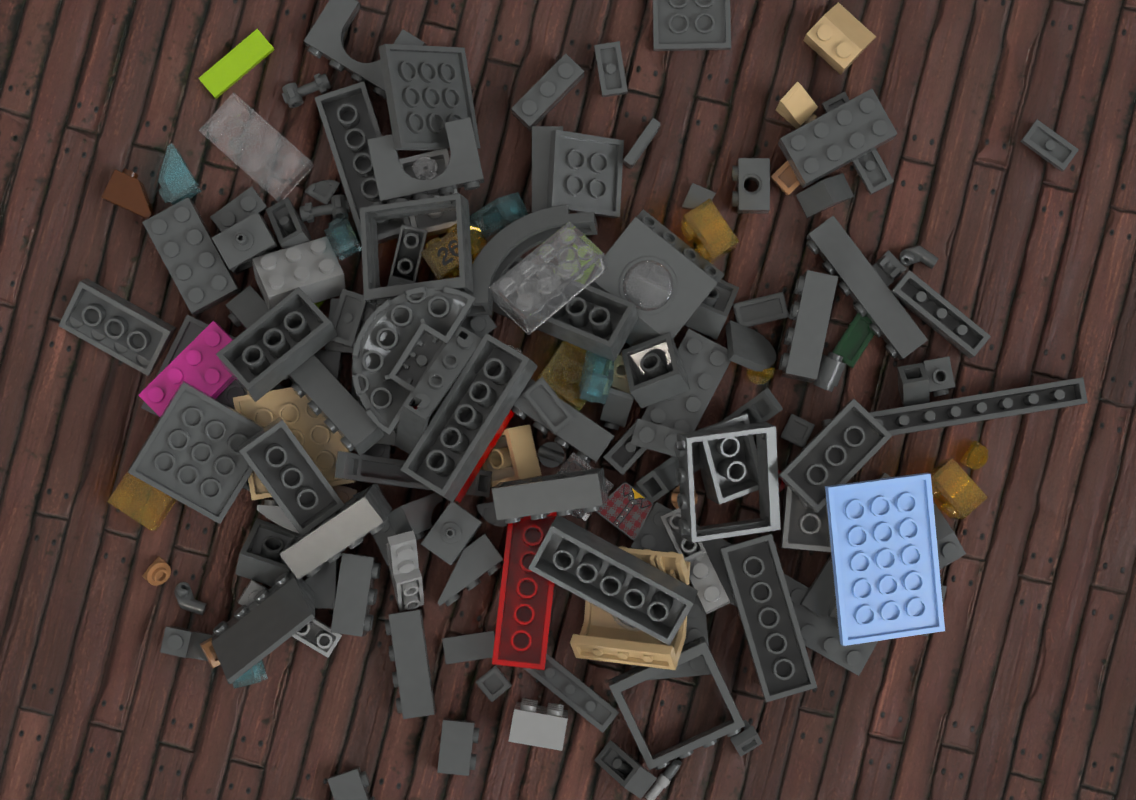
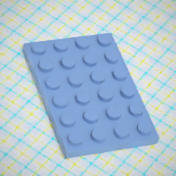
M919 473L825 486L840 644L847 646L945 631L931 474Z

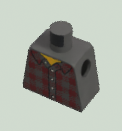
M624 482L608 497L604 505L599 507L600 510L595 512L634 541L654 503H650L637 483L632 487L627 482Z

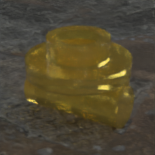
M771 366L761 372L747 368L746 374L752 383L761 385L773 378L774 368Z
M974 440L960 460V463L973 470L979 469L988 460L987 448Z

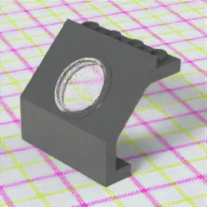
M643 209L628 225L584 283L635 304L638 321L626 340V343L633 347L669 332L672 338H674L725 274Z

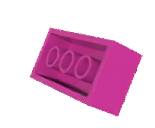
M212 321L138 396L159 417H161L182 381L216 399L235 380L222 365L216 354L234 339L218 323Z

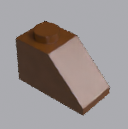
M125 168L123 172L115 169L102 198L145 219L154 216L144 184L137 179L138 174Z

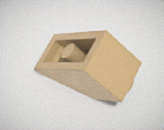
M796 82L780 100L776 111L798 129L817 118L814 113L818 106L803 86Z

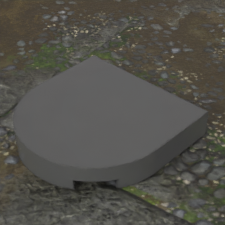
M730 320L725 328L729 361L759 372L770 368L775 363L776 352L763 335Z

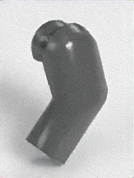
M178 583L174 593L180 608L203 616L207 603L194 599L188 583Z

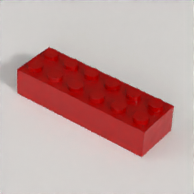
M557 512L550 513L546 518L531 520V516H525L520 519L521 521L509 523L507 526L492 665L545 670L554 583L528 568L554 522Z

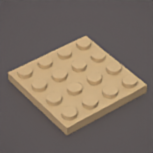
M292 387L271 390L257 402L249 394L233 397L235 411L263 427L268 426L281 417L331 487L356 482L335 478V464L338 451H350L340 441L343 437L337 431L333 434L325 425L324 421L326 418L321 413L317 416L307 404L310 401L305 395L300 398ZM253 471L248 478L251 499L258 500L272 497Z

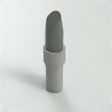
M674 760L663 774L659 775L655 784L644 797L647 800H655L662 790L666 789L670 784V780L677 773L682 762Z

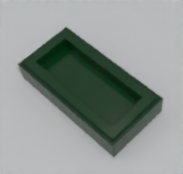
M859 313L856 314L832 351L843 356L842 362L846 363L850 368L854 367L875 335L869 328V325L872 324L871 320L866 315L861 317Z

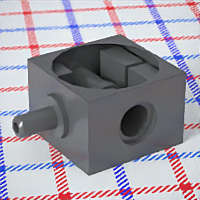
M258 212L212 237L229 270L236 275L253 267L252 258L282 250L265 219Z
M450 502L421 545L449 565H454L484 522L457 503Z

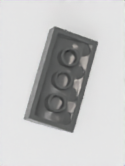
M88 278L79 282L58 325L147 376H150L177 329Z

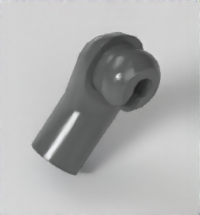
M922 246L906 248L900 253V262L905 266L922 262L932 269L939 259Z

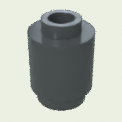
M830 351L828 355L822 354L818 377L813 385L833 392L834 387L838 386L846 363L842 362L843 356Z

